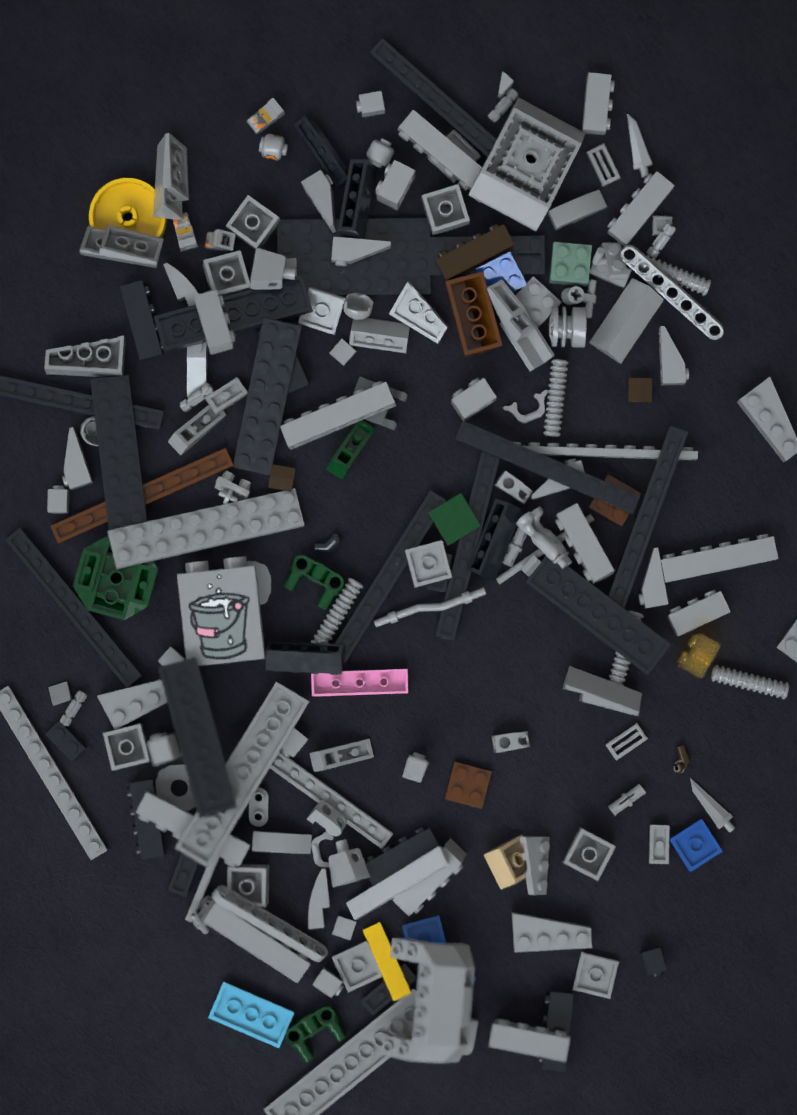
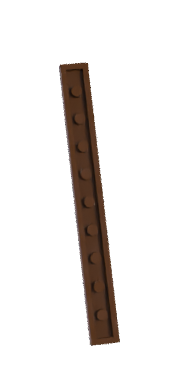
M224 448L143 484L145 505L234 466L227 449ZM105 502L51 525L50 527L58 544L107 523Z

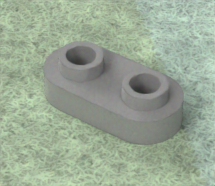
M257 788L249 801V820L254 826H263L268 820L269 796L263 788ZM256 794L262 795L261 801L255 799ZM260 813L262 819L256 820L255 814Z

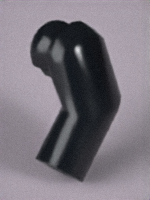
M332 533L326 543L315 542V552H333L341 543L340 535Z

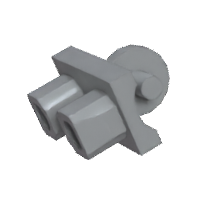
M225 471L216 480L215 488L220 490L219 496L225 498L223 504H228L229 500L237 502V500L248 499L251 483L241 479L239 485L232 483L235 475Z

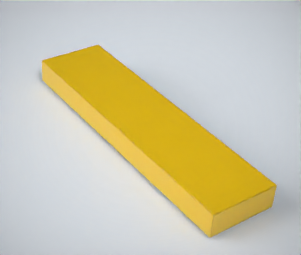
M381 922L364 929L363 933L393 1001L412 994L398 960L391 958V944Z

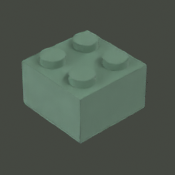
M554 242L552 245L549 283L588 286L592 245Z

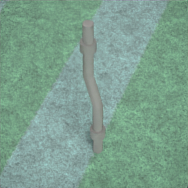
M483 587L473 592H464L462 596L443 603L416 604L398 612H389L387 616L374 620L376 627L390 622L393 624L398 622V619L417 612L443 611L462 603L468 604L473 602V599L486 595V591Z

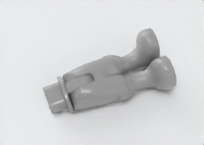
M539 506L532 512L523 515L516 522V525L531 537L532 542L550 560H553V563H558L563 569L572 563L567 556L569 553L566 552L562 542L552 531L544 528L540 523V518L544 511Z

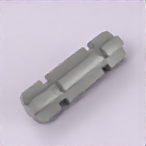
M512 88L509 89L506 96L495 106V110L491 111L489 118L493 122H497L500 115H503L512 104V100L514 101L518 97V93Z
M667 223L664 226V231H661L652 243L653 247L650 246L647 250L649 256L657 258L660 253L659 250L664 248L670 239L669 236L673 235L676 230L673 225Z
M206 383L202 386V389H198L188 399L180 402L181 409L184 412L189 411L192 406L194 407L204 400L205 396L212 394L213 387Z
M79 690L76 693L75 699L71 701L65 711L66 714H63L60 719L63 725H70L72 717H75L82 706L81 703L87 698L84 692Z

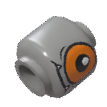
M267 134L261 138L259 152H262L264 158L280 160L282 155L286 156L288 144H285V139L282 136Z

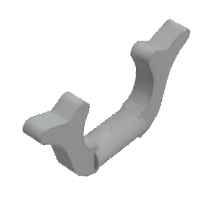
M544 390L541 394L534 395V398L539 402V409L526 415L519 414L516 402L511 406H504L503 410L511 412L521 423L537 419L545 412L544 399L548 391Z
M325 831L322 835L313 839L311 848L315 864L320 867L330 868L329 862L322 861L319 849L321 840H333V836Z

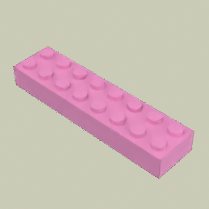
M407 669L343 671L342 674L338 675L326 673L311 674L312 696L408 693Z

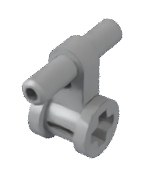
M589 280L587 293H584L582 288L578 286L564 289L561 294L562 301L567 305L580 302L586 303V318H591L593 304L596 303L595 289L597 281Z
M209 895L201 900L199 905L200 912L193 911L190 914L193 924L203 934L209 932L207 924L200 918L213 900Z

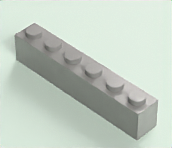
M412 110L397 129L400 137L405 141L410 140L413 142V147L421 154L423 152L426 153L431 163L435 166L439 164L444 168L443 172L449 178L455 177L459 181L457 184L462 189L471 191L482 167L416 111Z
M376 382L371 385L372 388L365 390L363 388L357 390L351 397H340L332 405L327 403L318 407L319 410L315 412H304L296 420L290 418L284 421V425H281L280 428L289 449L292 450L395 407L396 403L387 382Z
M768 534L759 535L757 540L750 541L749 538L740 539L738 544L731 545V542L719 544L720 548L712 549V545L700 548L701 552L693 553V549L682 552V556L677 557L674 556V553L663 555V560L660 561L664 583L778 559L774 536L768 537Z
M148 791L136 811L139 814V819L147 823L149 821L156 823L155 827L164 832L167 829L174 832L172 836L179 840L195 816ZM229 834L215 858L217 859L218 856L224 858V863L231 867H235V865L240 866L251 844Z
M214 899L200 917L204 923L296 983L299 982L310 966L307 956L300 952H295L291 949L292 947L278 941L275 937L217 904Z

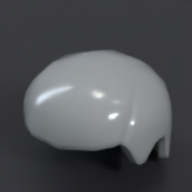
M359 293L348 294L343 306L345 314L355 320H364L369 317L372 312L373 300L366 295H356Z
M91 416L82 423L80 434L86 443L98 447L95 417Z

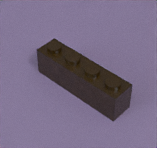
M496 224L488 229V233L484 235L478 233L471 237L472 241L466 244L463 241L455 245V250L449 253L446 250L438 254L435 263L445 282L513 248L515 244L505 225L499 226V224Z

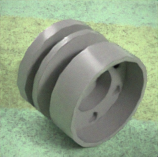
M552 307V313L549 318V336L552 347H557L558 338H561V347L565 346L566 339H570L571 347H585L586 307H573L571 316H567L566 307H562L561 315H558V307Z

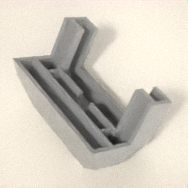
M392 938L391 958L418 962L419 973L413 1037L396 1034L394 1037L383 1035L382 1055L418 1062H459L468 1045L474 979V963L469 945L462 942L434 943L412 938Z

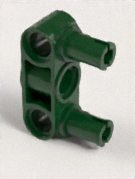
M299 555L294 559L290 567L291 573L283 587L293 592L300 578H303L305 575L306 578L320 586H324L323 589L325 591L317 606L327 610L334 596L337 597L342 590L344 580L339 574L331 571L325 565L307 556ZM299 559H305L307 561V567L305 569H299L297 567V561ZM334 577L341 580V585L338 588H332L330 585V581Z
M323 1005L291 1025L286 1031L285 1039L293 1049L298 1051L306 1063L314 1058L306 1044L307 1038L312 1037L324 1027L329 1028L337 1042L343 1040L347 1035L338 1022L339 1018L335 1009L331 1005ZM323 1010H330L332 1017L325 1019L321 1013ZM295 1030L299 1033L300 1037L293 1040L289 1037V1032Z

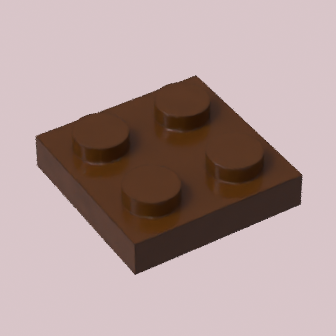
M608 474L604 480L638 496L641 494ZM593 499L588 507L621 527L629 513L597 499Z
M454 762L445 799L482 809L492 771Z

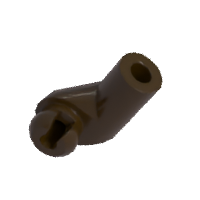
M685 745L676 747L679 758L673 765V770L676 773H683L690 763Z

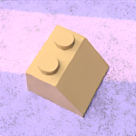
M520 836L484 854L500 889L516 884L526 878L527 863L526 860H523L522 853L525 850L524 843H520Z

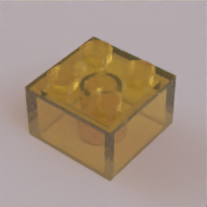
M699 633L691 636L687 643L690 647L687 652H682L677 662L680 663L679 668L696 678L702 679L721 644Z

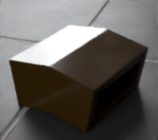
M629 378V403L652 402V378Z
M272 464L268 487L292 492L296 468Z

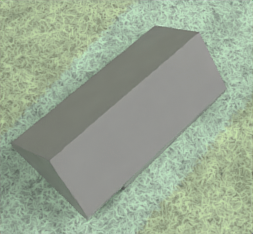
M167 133L157 145L153 217L181 220L183 219L182 201L189 200L187 147L170 133Z
M107 225L106 230L88 226L80 248V254L157 268L164 239Z
M632 278L589 343L621 364L664 299L650 286Z
M569 666L562 689L581 693L579 698L581 702L638 716L642 693Z

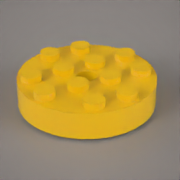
M120 178L104 185L94 196L89 210V223L91 227L106 230L107 225L159 238L163 236L167 218L153 217L155 189L146 182L134 178ZM126 213H132L133 219L124 221L123 216Z

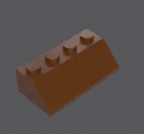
M483 272L446 281L445 285L464 357L474 356L501 347L502 342Z

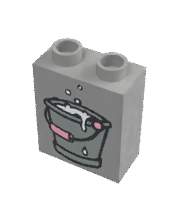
M246 557L223 559L224 569L209 571L208 561L185 563L186 573L177 574L186 659L196 657L198 666L265 658L257 572L255 566H247Z

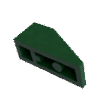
M363 420L357 422L331 459L326 470L343 480L375 431V428Z

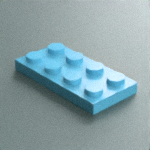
M223 982L208 1018L279 1048L294 1015V1011L227 982Z

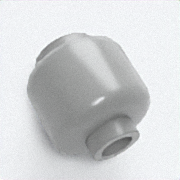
M383 138L380 141L373 140L366 153V156L369 158L368 160L379 168L387 166L394 154V149L390 147L392 143Z

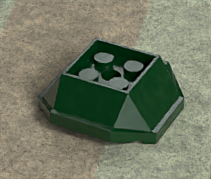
M106 536L83 549L73 587L87 610L127 620L149 606L158 568L155 562L151 561L116 569L109 536ZM115 573H120L122 576V580L118 584L112 581V576Z

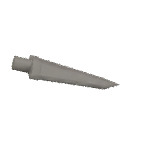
M627 114L634 170L640 169L642 178L648 177L647 167L653 165L652 160L648 154L637 122Z
M690 778L692 791L715 822L717 828L720 829L724 826L729 833L733 831L735 827L729 821L733 816Z

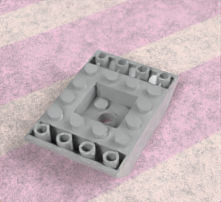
M517 98L468 195L537 231L582 144L585 133L532 104ZM526 155H533L535 163L527 162Z

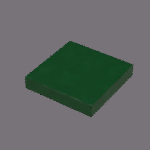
M461 493L428 512L447 546L481 526Z

